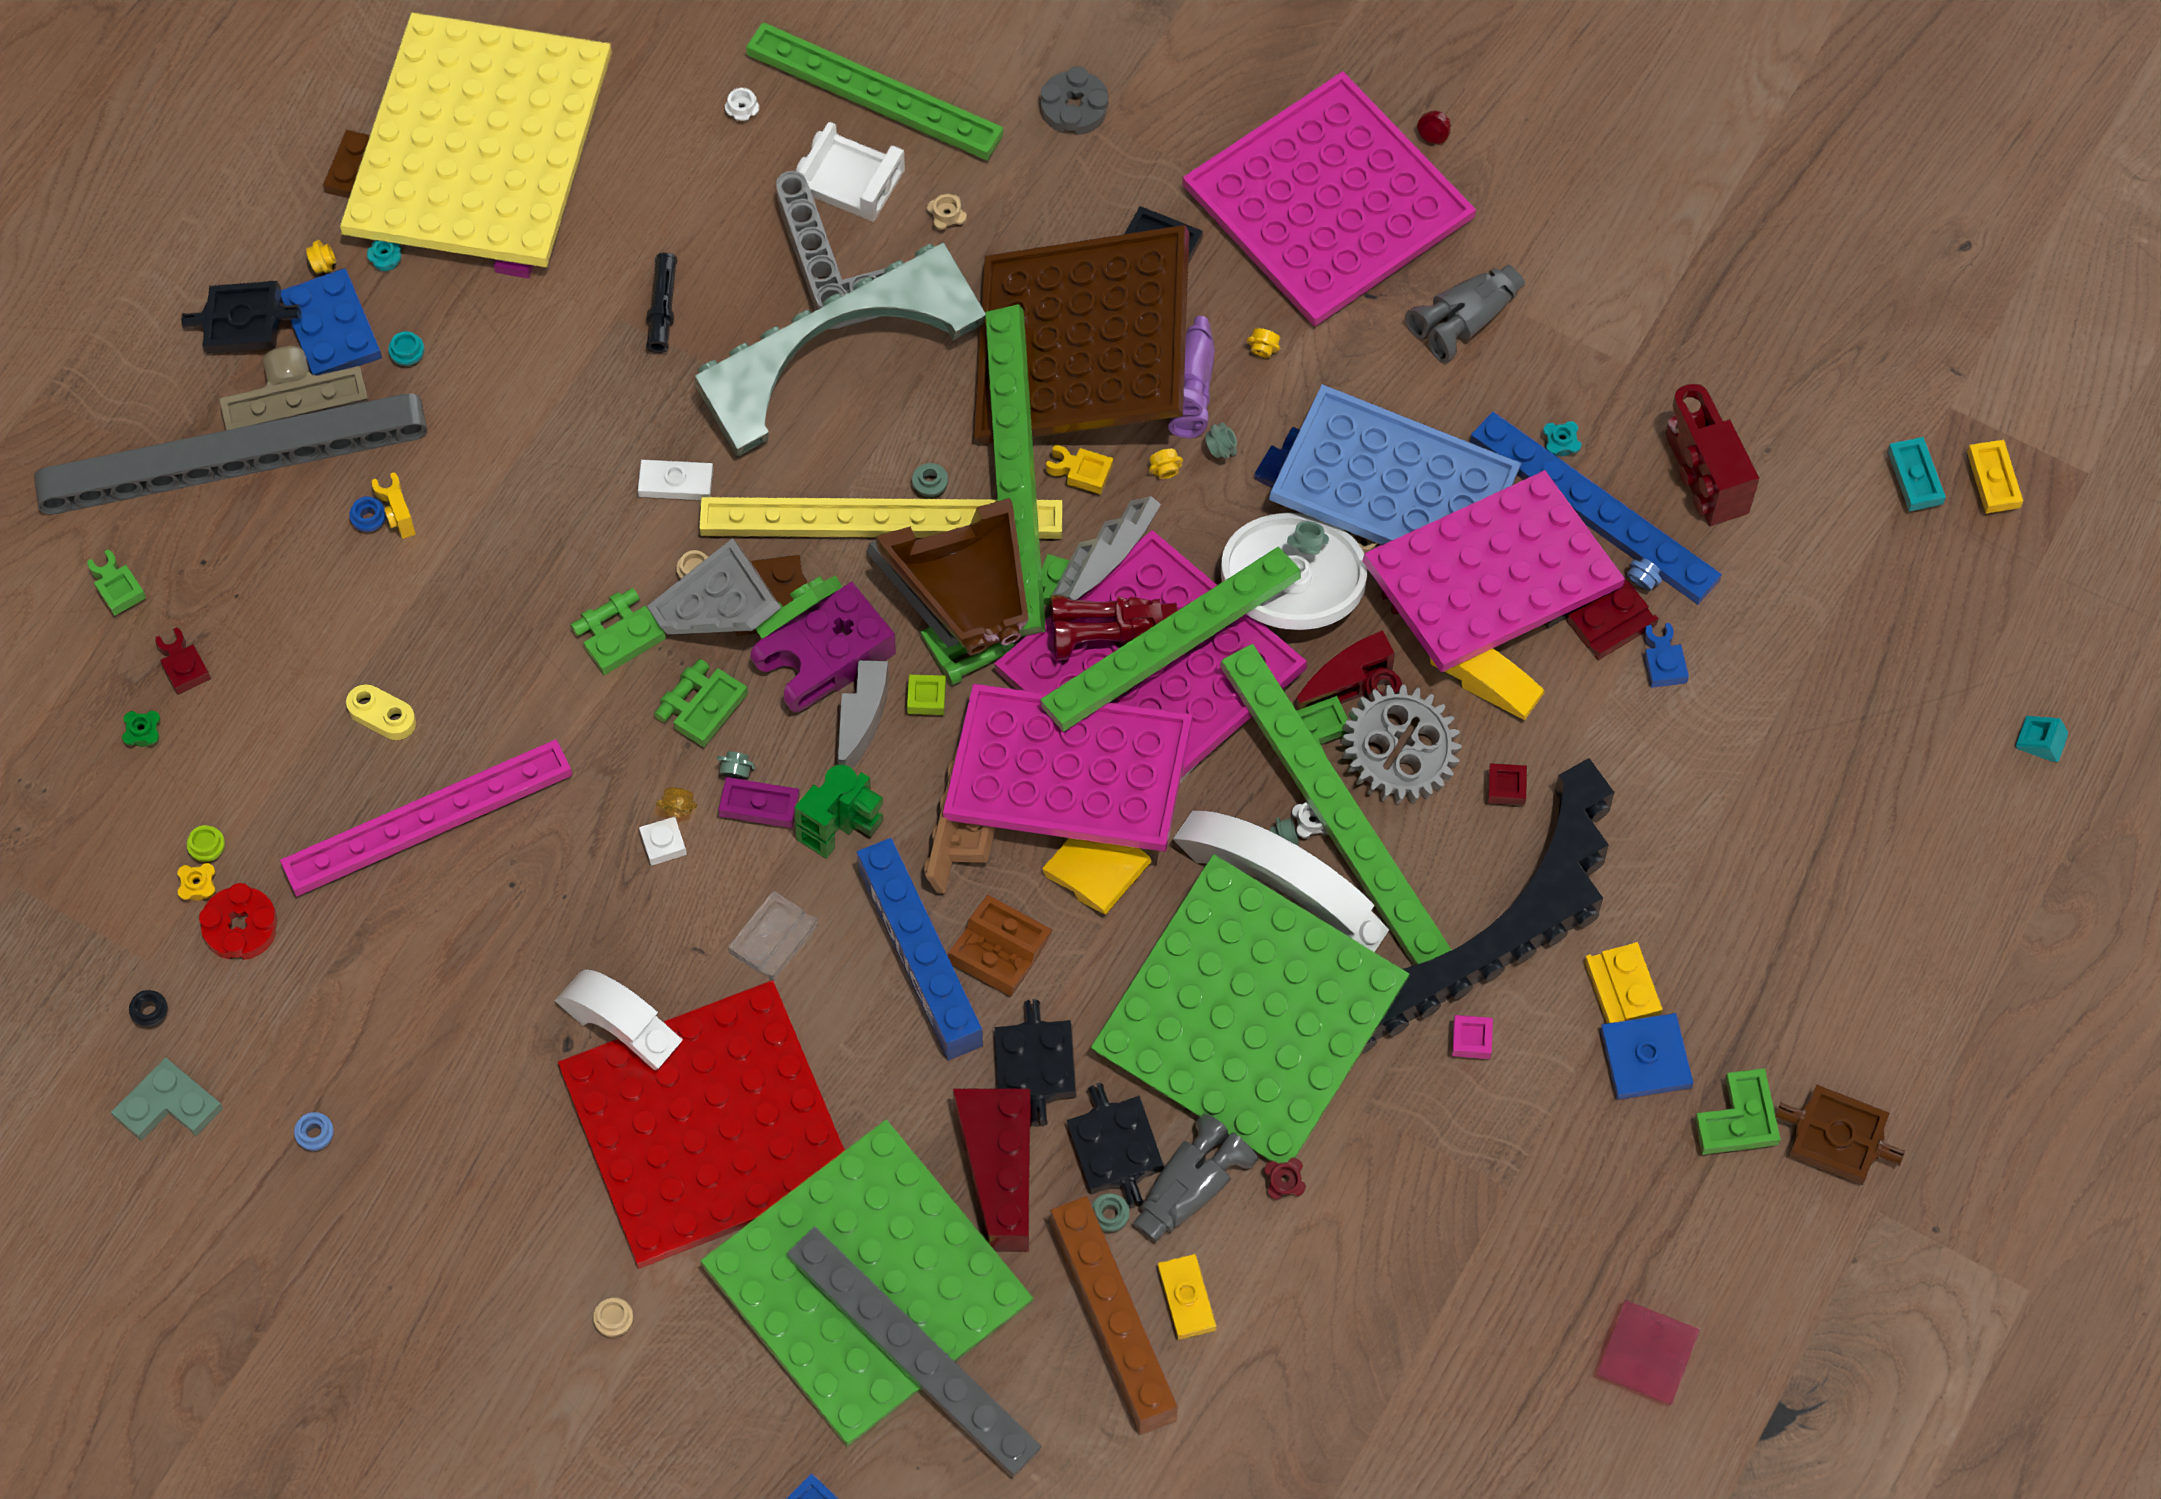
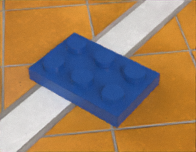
M346 268L281 290L280 297L284 306L296 304L301 306V319H290L301 349L305 352L312 375L318 376L357 367L382 358Z

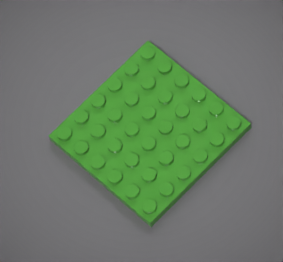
M1213 854L1096 1038L1091 1049L1200 1117L1205 1113L1216 1118L1226 1126L1229 1135L1234 1132L1253 1151L1269 1161H1276L1277 1163L1288 1162L1290 1158L1298 1156L1410 974Z
M887 1119L700 1260L702 1267L846 1447H849L918 1393L921 1388L786 1257V1253L814 1226L955 1363L1030 1305L1034 1299Z

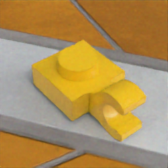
M393 472L390 474L392 480L390 487H380L377 479L372 480V487L375 496L382 501L388 502L390 505L384 508L390 528L397 526L402 539L416 535L401 492L399 478Z

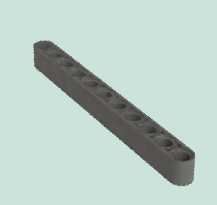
M401 394L42 468L34 474L38 509L45 514H60L414 441L425 436L428 430L422 400L416 394Z

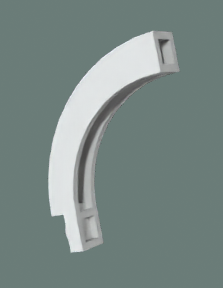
M1192 811L1173 838L1196 863L1207 864L1212 855L1215 854L1242 872L1285 893L1315 914L1319 919L1373 952L1376 951L1389 931L1371 911L1374 904L1349 881L1299 846L1262 827L1220 813Z

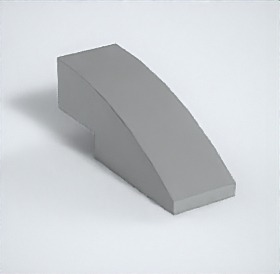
M858 661L857 693H842L838 765H847L853 769L862 758L876 733L887 700L889 685L888 661Z

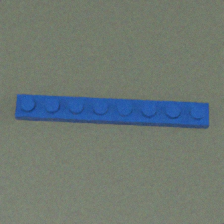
M1492 411L1471 434L1470 442L1472 444L1520 462L1521 466L1517 476L1522 480L1545 470L1585 525L1634 560L1641 561L1642 558H1645L1654 563L1660 569L1658 575L1662 580L1697 605L1719 583L1722 575L1720 572Z

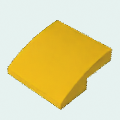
M1069 838L1042 870L1046 878L1073 891L1079 902L1106 915L1152 860L1140 848Z

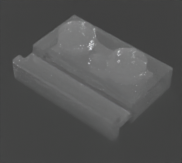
M773 890L729 945V953L757 972H762L768 976L769 980L775 981L816 929L818 919L814 916H809L802 908Z

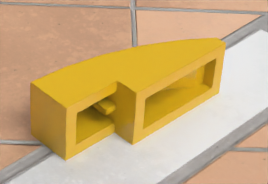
M1493 648L1444 671L1462 680L1463 689L1523 720H1526L1544 695V689ZM1430 658L1431 665L1437 668L1433 660Z

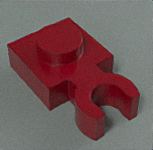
M176 627L173 629L176 636L174 643L165 644L160 635L155 637V641L160 653L166 656L160 662L177 695L211 680V677L194 644L186 647L184 635Z

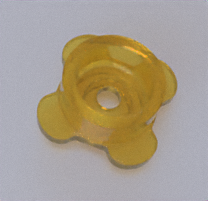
M668 787L664 789L661 801H657L656 806L664 809V813L669 816L685 817L686 814L692 813V809L697 808V803L693 801L694 794L691 791L678 787Z

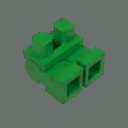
M847 765L831 767L825 774V782L819 788L813 784L795 806L796 840L827 859L835 849V833L839 828L848 835L857 828L871 837L883 822V814L878 812L883 804V797L871 790L870 777L863 772L857 776L856 772Z

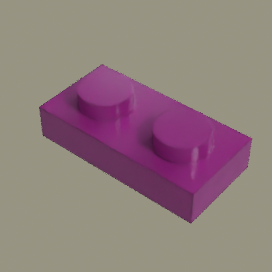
M726 777L718 809L719 817L793 828L795 806L799 802L800 791L798 788Z

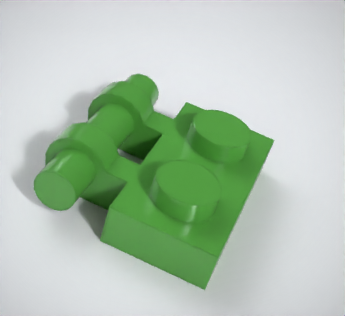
M634 588L622 594L619 592L608 597L609 602L595 610L591 608L581 613L580 619L570 624L572 631L577 637L588 630L593 635V637L583 642L584 649L603 675L608 674L666 639L664 630L659 626L646 606L635 612L630 610L629 606L640 600ZM617 614L621 620L604 629L601 623Z
M698 659L691 668L686 667L680 675L681 681L671 692L667 691L660 699L661 705L654 712V716L659 721L665 723L672 714H678L679 716L673 722L674 728L702 747H705L747 696L748 687L719 668L710 678L705 677L704 675L710 667L705 661ZM692 689L699 690L690 703L684 700Z

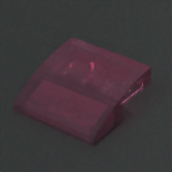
M1625 1300L1597 1375L1672 1405L1700 1329Z

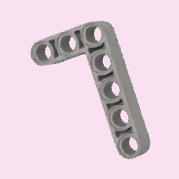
M787 171L778 177L776 181L778 207L815 311L822 308V303L829 297L837 293L844 296L854 291L853 286L862 279L872 277L874 280L885 274L884 269L842 280L805 176L800 172ZM881 316L858 318L840 323L829 329H838Z

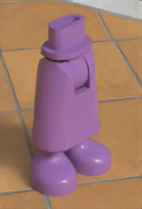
M1204 316L1195 317L1193 326H1190L1186 333L1183 416L1169 419L1168 429L1170 432L1183 438L1198 437L1204 433L1208 426L1209 415L1207 407L1210 403V383L1215 347L1209 321Z

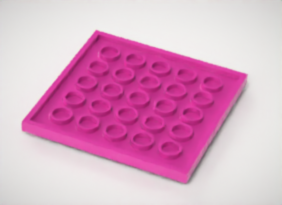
M1343 71L1185 175L1182 180V185L1314 327L1475 218L1476 209Z
M1151 530L1134 545L1127 556L1100 583L1077 600L1107 602L1115 601L1117 596L1126 599L1137 597L1151 601L1152 599H1160L1161 604L1177 603V610H1180L1216 587L1217 584ZM1245 614L1109 703L1192 714L1193 723L1182 772L1183 777L1252 717L1221 669V660L1253 644L1282 689L1307 669V661L1263 623ZM1050 616L1045 620L1046 632L1027 635L994 663L995 671L1016 690L1049 694L1132 640L1124 643L1106 640L1081 642L1075 645L1070 658L1056 661L1054 629H1052ZM1114 618L1079 619L1072 622H1114Z

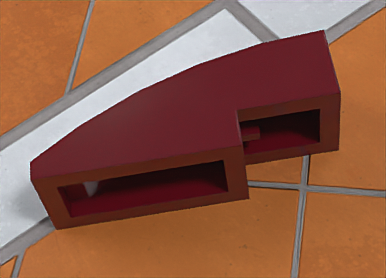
M1381 630L1357 641L1323 665L1296 697V711L1335 696L1338 697L1341 704L1364 696L1367 678L1372 672L1378 669L1393 670L1395 653L1384 631Z

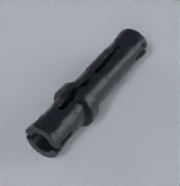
M659 253L655 257L651 308L646 314V321L649 324L646 348L653 353H664L669 349L670 326L674 323L675 315L672 312V302L678 259L671 253Z

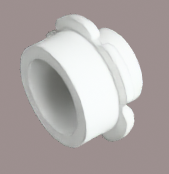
M737 88L729 94L725 110L729 116H734L736 120L744 121L748 120L751 115L757 114L759 103L756 102L757 98L751 90Z

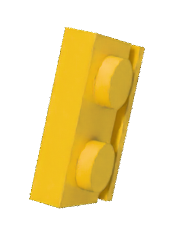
M1638 942L1605 950L1598 955L1592 956L1590 954L1585 956L1584 963L1606 1024L1661 1015L1663 1009Z

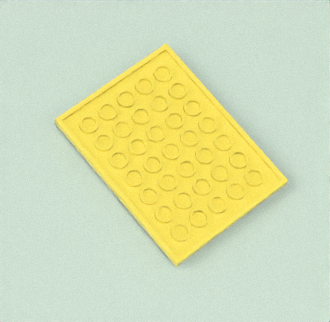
M411 12L340 225L342 235L547 267L612 53L611 44Z

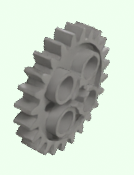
M1387 685L1383 691V697L1374 689L1369 695L1370 701L1362 697L1357 703L1359 709L1352 708L1348 714L1351 720H1346L1342 727L1349 734L1343 735L1340 740L1341 744L1349 746V748L1341 756L1344 759H1353L1347 771H1359L1360 776L1356 781L1357 785L1365 781L1370 783L1368 794L1373 793L1378 788L1381 790L1382 801H1385L1391 793L1394 794L1396 804H1400L1406 794L1410 802L1415 803L1419 798V792L1425 799H1428L1433 793L1432 788L1439 792L1445 785L1443 780L1449 781L1453 776L1454 772L1450 768H1455L1460 761L1453 754H1457L1462 745L1452 742V740L1457 738L1460 731L1448 728L1455 718L1453 716L1442 717L1441 713L1445 708L1444 704L1436 708L1431 705L1434 695H1429L1425 700L1420 699V688L1418 687L1412 695H1407L1405 685H1401L1397 694H1394L1391 686ZM1387 714L1397 715L1402 725L1392 724L1388 720ZM1412 719H1417L1418 725L1406 741L1391 767L1385 770L1383 764L1397 745L1398 740L1406 731ZM1418 734L1429 736L1433 745H1424L1419 740ZM1368 743L1379 744L1382 747L1383 754L1373 753ZM1400 763H1407L1413 767L1414 775L1404 773L1400 768Z

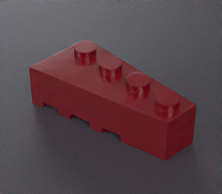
M953 1088L954 1109L970 1167V1174L987 1242L995 1252H1029L1030 1089Z

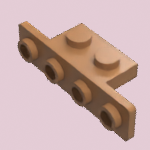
M958 747L955 751L954 760H951L948 765L949 781L946 792L941 795L939 823L933 828V848L931 856L926 859L924 867L925 877L937 893L946 892L952 862H988L996 828L949 821L943 816Z

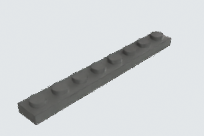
M815 1226L786 1253V1257L1012 1478L1041 1450L1042 1446Z

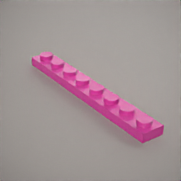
M557 739L287 856L281 859L280 862L297 897L573 775L572 770Z

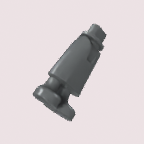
M1509 264L1500 270L1493 268L1489 272L1474 276L1436 295L1433 298L1432 306L1423 305L1411 308L1405 314L1406 325L1409 331L1418 339H1424L1429 335L1428 344L1431 353L1439 362L1447 363L1456 355L1457 336L1463 340L1470 339L1488 324L1510 300L1516 297L1517 290L1525 286V281Z
M1203 1113L1196 1121L1198 1137L1193 1144L1183 1141L1154 1183L1147 1200L1140 1206L1143 1212L1133 1222V1225L1155 1243L1166 1231L1172 1233L1175 1229L1174 1226L1177 1227L1187 1220L1231 1181L1230 1176L1225 1172L1229 1167L1236 1164L1242 1168H1252L1258 1161L1255 1152L1242 1138L1234 1132L1229 1135L1226 1126L1209 1114ZM1222 1144L1214 1157L1206 1161V1155L1210 1150Z

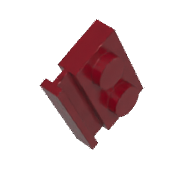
M1626 580L1621 588L1593 600L1570 613L1567 622L1584 644L1594 651L1595 657L1599 661L1645 633L1648 625H1651L1652 628L1657 626L1659 618L1649 611L1647 603L1630 582Z

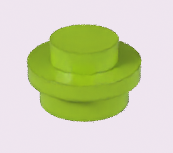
M208 825L198 826L190 833L187 839V850L193 859L200 862H210L217 859L224 851L225 839L223 834L215 827Z

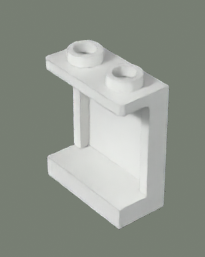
M828 122L823 132L818 131L815 135L811 152L807 158L803 157L800 160L796 172H800L805 176L814 198L874 222L905 171L904 150L891 145L888 152L883 154L839 136L836 132V124Z

